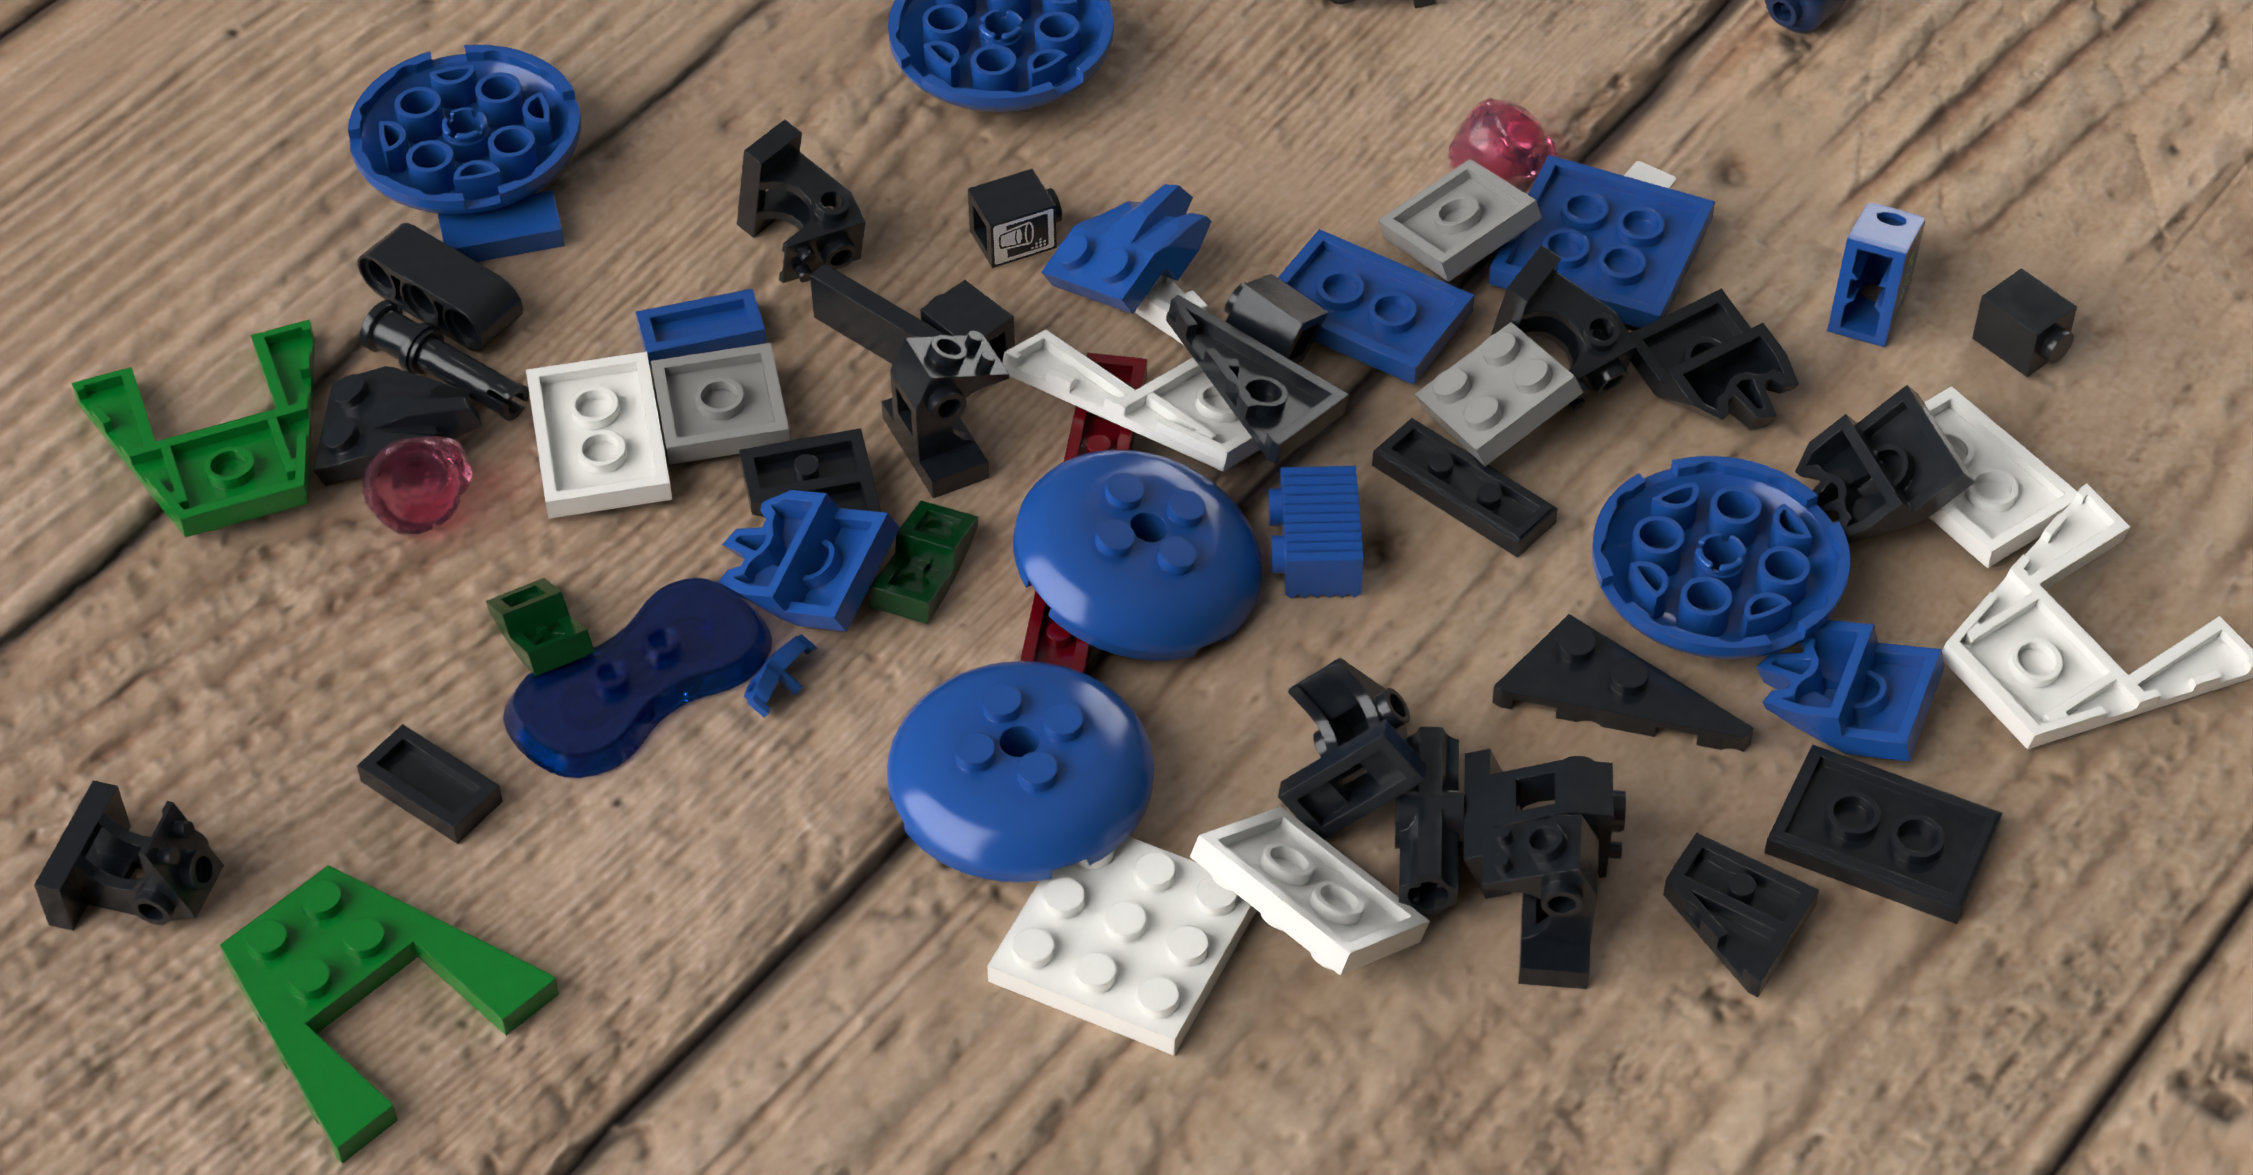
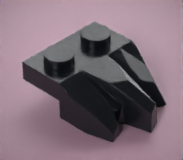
M1722 288L1629 333L1637 346L1630 362L1654 395L1709 419L1723 420L1730 413L1750 430L1764 428L1776 417L1766 390L1781 394L1793 390L1799 385L1786 352L1766 325L1761 323L1751 328Z
M384 366L360 374H351L342 379L332 381L313 471L325 486L380 472L391 487L428 478L459 463V453L450 442L483 426L478 412L467 401L470 395L468 391L395 367Z
M1908 385L1904 386L1858 423L1847 414L1838 419L1808 443L1795 470L1801 477L1820 481L1812 490L1818 495L1817 505L1828 515L1832 522L1837 520L1840 522L1848 544L1923 522L1975 483L1919 394Z

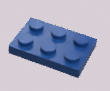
M1320 229L1278 277L1329 312L1314 339L1315 342L1413 385L1416 384L1473 312V294Z

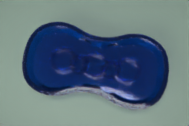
M689 578L670 583L656 591L642 605L625 628L604 643L594 647L595 653L536 677L529 673L513 691L505 705L503 720L506 731L516 747L529 760L550 773L562 777L583 778L610 771L628 760L641 747L658 723L676 709L691 701L730 690L752 678L765 664L764 662L768 659L771 652L772 636L764 619L750 604L717 582L705 578Z

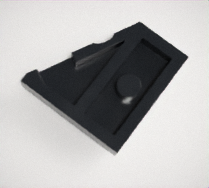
M861 428L739 450L740 464L752 515L764 517L760 511L762 502L789 490L827 493L839 508L881 512Z
M1696 832L1667 876L1663 895L1746 991L1751 995L1759 997L1814 910L1819 889Z

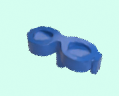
M801 634L795 636L779 648L764 662L765 665L757 672L747 686L744 694L747 703L762 717H766L770 712V707L766 703L778 682L793 695H796L803 685L786 672L785 669L802 652L808 655L816 650L817 647Z

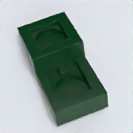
M921 500L896 534L895 554L870 586L869 607L928 624L945 598L965 559L978 528V516Z
M545 578L486 600L488 610L504 638L535 677L595 653L588 629L569 615L562 591Z

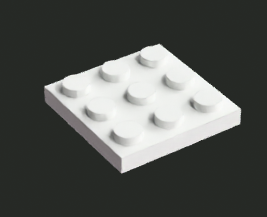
M1128 837L1114 851L1090 866L1085 859L1073 865L1052 870V879L1039 881L987 965L988 982L1175 1056L1257 910L1234 891L1227 890L1218 885L1213 880L1211 873L1197 862Z

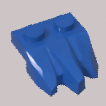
M1164 184L1142 202L1128 201L1101 215L1075 225L1041 273L1054 287L1134 314L1160 275L1176 281L1179 280L1200 250L1212 221L1204 215L1186 214L1193 197L1180 185Z
M789 490L762 502L760 511L766 518L763 527L736 529L722 544L734 554L744 559L741 566L727 570L717 583L774 616L794 625L847 632L900 529L899 525L886 512L839 508L827 493Z
M1827 620L1813 635L1799 643L1803 653L1770 654L1756 667L1763 682L1777 689L1771 691L1763 701L1765 708L1789 724L1845 754L1910 762L1945 666L1941 649L1878 643L1874 624Z

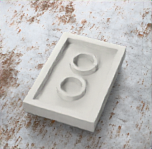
M647 352L526 370L548 519L672 500L670 479Z
M1952 386L1924 402L1975 481L1973 485L1929 518L1985 567H1991L2040 537L2044 529L2059 512L2062 513L2074 499L2077 491Z
M1282 807L1200 834L1190 855V858L1211 873L1213 880L1218 885L1227 890L1234 891L1258 910L1265 922L1274 928L1286 932L1310 951L1317 963L1327 969L1334 970L1339 975L1420 943L1430 922L1411 906L1399 903V897Z

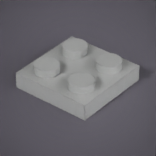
M1469 159L1380 218L1378 223L1384 239L1449 282L1457 275L1469 271L1475 263L1505 243L1515 240L1524 230L1541 220L1542 216L1537 201L1472 159Z
M1510 322L1500 331L1488 337L1484 343L1448 370L1440 373L1432 382L1418 391L1415 396L1423 410L1486 467L1580 396L1583 391L1576 377Z
M771 343L651 361L669 465L739 454L741 449L790 441L789 427Z

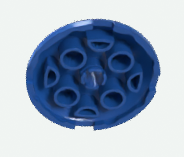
M895 0L889 14L888 33L890 48L897 64L904 74L923 91L944 102L965 109L983 112H1016L1055 102L1089 81L1102 66L1110 51L1113 41L1114 19L1109 0Z
M464 45L466 54L446 56L433 60L430 51L399 63L380 75L357 100L348 124L350 151L353 161L368 183L378 192L397 203L417 210L445 215H466L488 212L512 205L534 194L548 184L567 165L574 153L581 132V114L575 99L574 89L570 82L560 71L546 61L532 54L508 47Z
M1105 450L1071 458L1051 469L1033 485L1021 504L1014 526L1013 552L1016 566L1025 587L1027 588L1031 585L1034 587L1040 597L1051 608L1048 616L1067 632L1094 647L1116 655L1150 661H1168L1193 657L1198 648L1212 644L1220 639L1225 643L1233 637L1249 618L1259 596L1262 583L1261 554L1254 531L1244 513L1227 493L1203 474L1185 464L1161 455L1133 450Z
M1697 456L1672 460L1671 469L1652 474L1646 478H1643L1640 473L1631 477L1617 488L1602 507L1596 521L1592 542V560L1596 578L1611 606L1626 622L1643 635L1671 649L1690 655L1715 659H1747L1766 656L1786 650L1813 635L1834 614L1842 601L1850 572V551L1840 522L1833 523L1828 515L1817 505L1818 495L1809 487L1782 471L1767 465L1722 456Z
M1036 661L1001 662L977 667L960 673L930 690L914 705L899 726L892 741L887 762V783L890 801H893L897 812L904 822L905 832L927 854L955 870L983 879L1005 882H1030L1052 879V870L1067 867L1085 859L1090 866L1103 859L1119 847L1138 826L1150 802L1154 781L1153 751L1149 737L1143 724L1127 702L1113 689L1083 672L1057 664Z

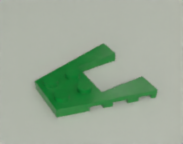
M310 319L251 335L255 354L275 409L163 440L155 441L132 367L72 383L80 408L185 538L208 531H215L265 515L280 513L284 510L309 503L315 338Z
M329 865L220 944L227 966L259 1022H262L274 1043L277 1054L286 1070L289 1069L302 1092L306 1105L317 1124L319 1123L331 1143L335 1156L342 1164L398 1121L394 1105L319 1037L317 1033L416 958L422 960L506 1036L559 995L556 978L551 974Z

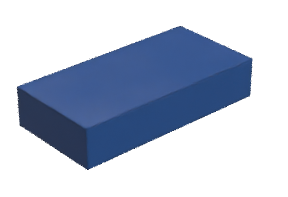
M553 190L534 193L512 205L488 212L466 215L438 214L443 242L476 262L565 246Z
M753 289L636 311L638 330L644 352H647L650 369H652L651 361L767 343L765 327Z

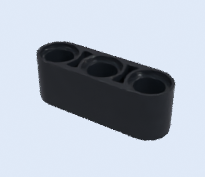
M410 223L400 224L363 253L357 260V266L364 281L380 297L401 306L402 310L420 321L433 324L440 329L442 334L472 351H479L523 314L521 298L508 281Z

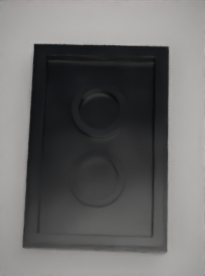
M1812 744L1767 838L1764 853L1957 924L1997 833L2003 813Z

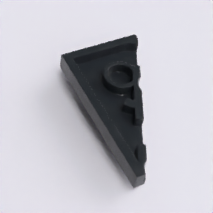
M1177 295L1171 299L1169 312L1166 315L1167 323L1269 461L1274 464L1278 463L1345 413L1348 393L1182 296Z
M1570 614L1552 629L1493 688L1492 703L1501 708L1512 710L1514 700L1555 707L1557 708L1556 718L1573 722L1592 721L1604 728L1654 737L1656 727L1698 735L1696 745L1723 750L1731 748L1744 752L1751 745L1754 728Z

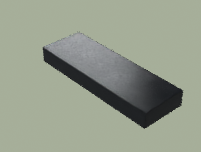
M823 264L810 275L814 318L891 364L894 363L897 352L905 338L946 335L829 265Z
M1413 418L1407 421L1373 451V467L1517 558L1556 523L1557 507L1491 466L1487 465L1485 467L1473 455Z

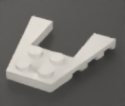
M1160 275L1135 313L1183 344L1166 321L1171 299L1180 295L1206 311L1208 305L1193 290L1185 294L1173 282V279ZM1046 329L1004 352L1002 364L1008 371L1009 376L1220 471H1226L1260 450L1193 357L1135 390Z
M2087 483L2078 490L2074 499L2062 513L2059 512L2044 529L2041 537L2025 555L2023 554L2010 568L2007 576L1993 592L1990 591L1949 638L1942 650L1943 661L2027 750L2253 678V649L2220 616L2128 675L2046 591L2049 587L2123 542L2130 529V526Z

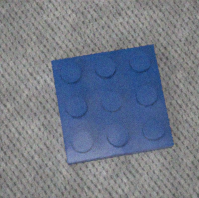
M1548 155L1528 193L1529 196L1537 201L1542 219L1524 230L1515 240L1505 243L1500 247L1490 266L1489 284L1507 289L1538 248L1543 245L1561 258L1557 269L1558 273L1617 312L1624 324L1642 328L1667 315L1713 219L1715 201Z

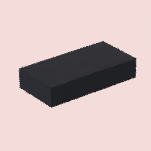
M403 724L357 765L362 783L457 844L503 802L500 785Z

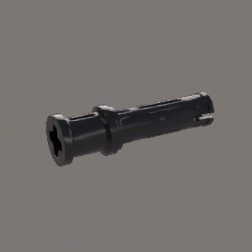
M390 300L379 302L369 311L363 321L360 330L362 346L373 352L383 350L398 359L401 368L413 374H424L427 372L448 385L470 392V398L500 414V417L507 421L514 420L524 410L525 407L513 401L512 398L515 396L522 401L528 402V387L514 382L444 342L443 334L438 327L429 322L420 324L403 315L401 306Z

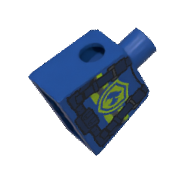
M1876 203L1866 204L1847 237L1827 328L1828 332L1882 347L1886 346L1912 281L1925 225V219L1922 216ZM1869 284L1883 287L1877 301L1864 297L1861 289Z

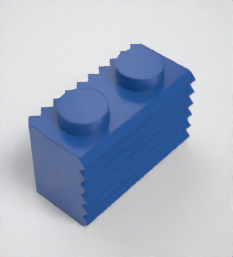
M1356 466L1280 467V488L1268 489L1269 526H1281V535H1271L1272 573H1284L1285 595L1291 599L1296 595L1306 598L1310 594L1316 598L1323 594L1329 598L1335 594L1340 597H1344L1347 594L1353 597L1358 596L1362 590L1363 544Z

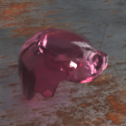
M1490 98L1477 103L1467 114L1451 141L1448 158L1450 165L1454 169L1467 160L1472 159L1507 181L1515 176L1537 178L1548 155L1559 158L1560 155L1556 151L1555 143L1545 135L1538 119L1526 108L1516 102Z
M438 436L403 438L388 444L373 458L366 468L363 478V496L366 505L383 525L393 532L404 536L423 534L441 526L452 518L460 505V496L470 485L472 469L465 457L464 447L461 443L451 438Z

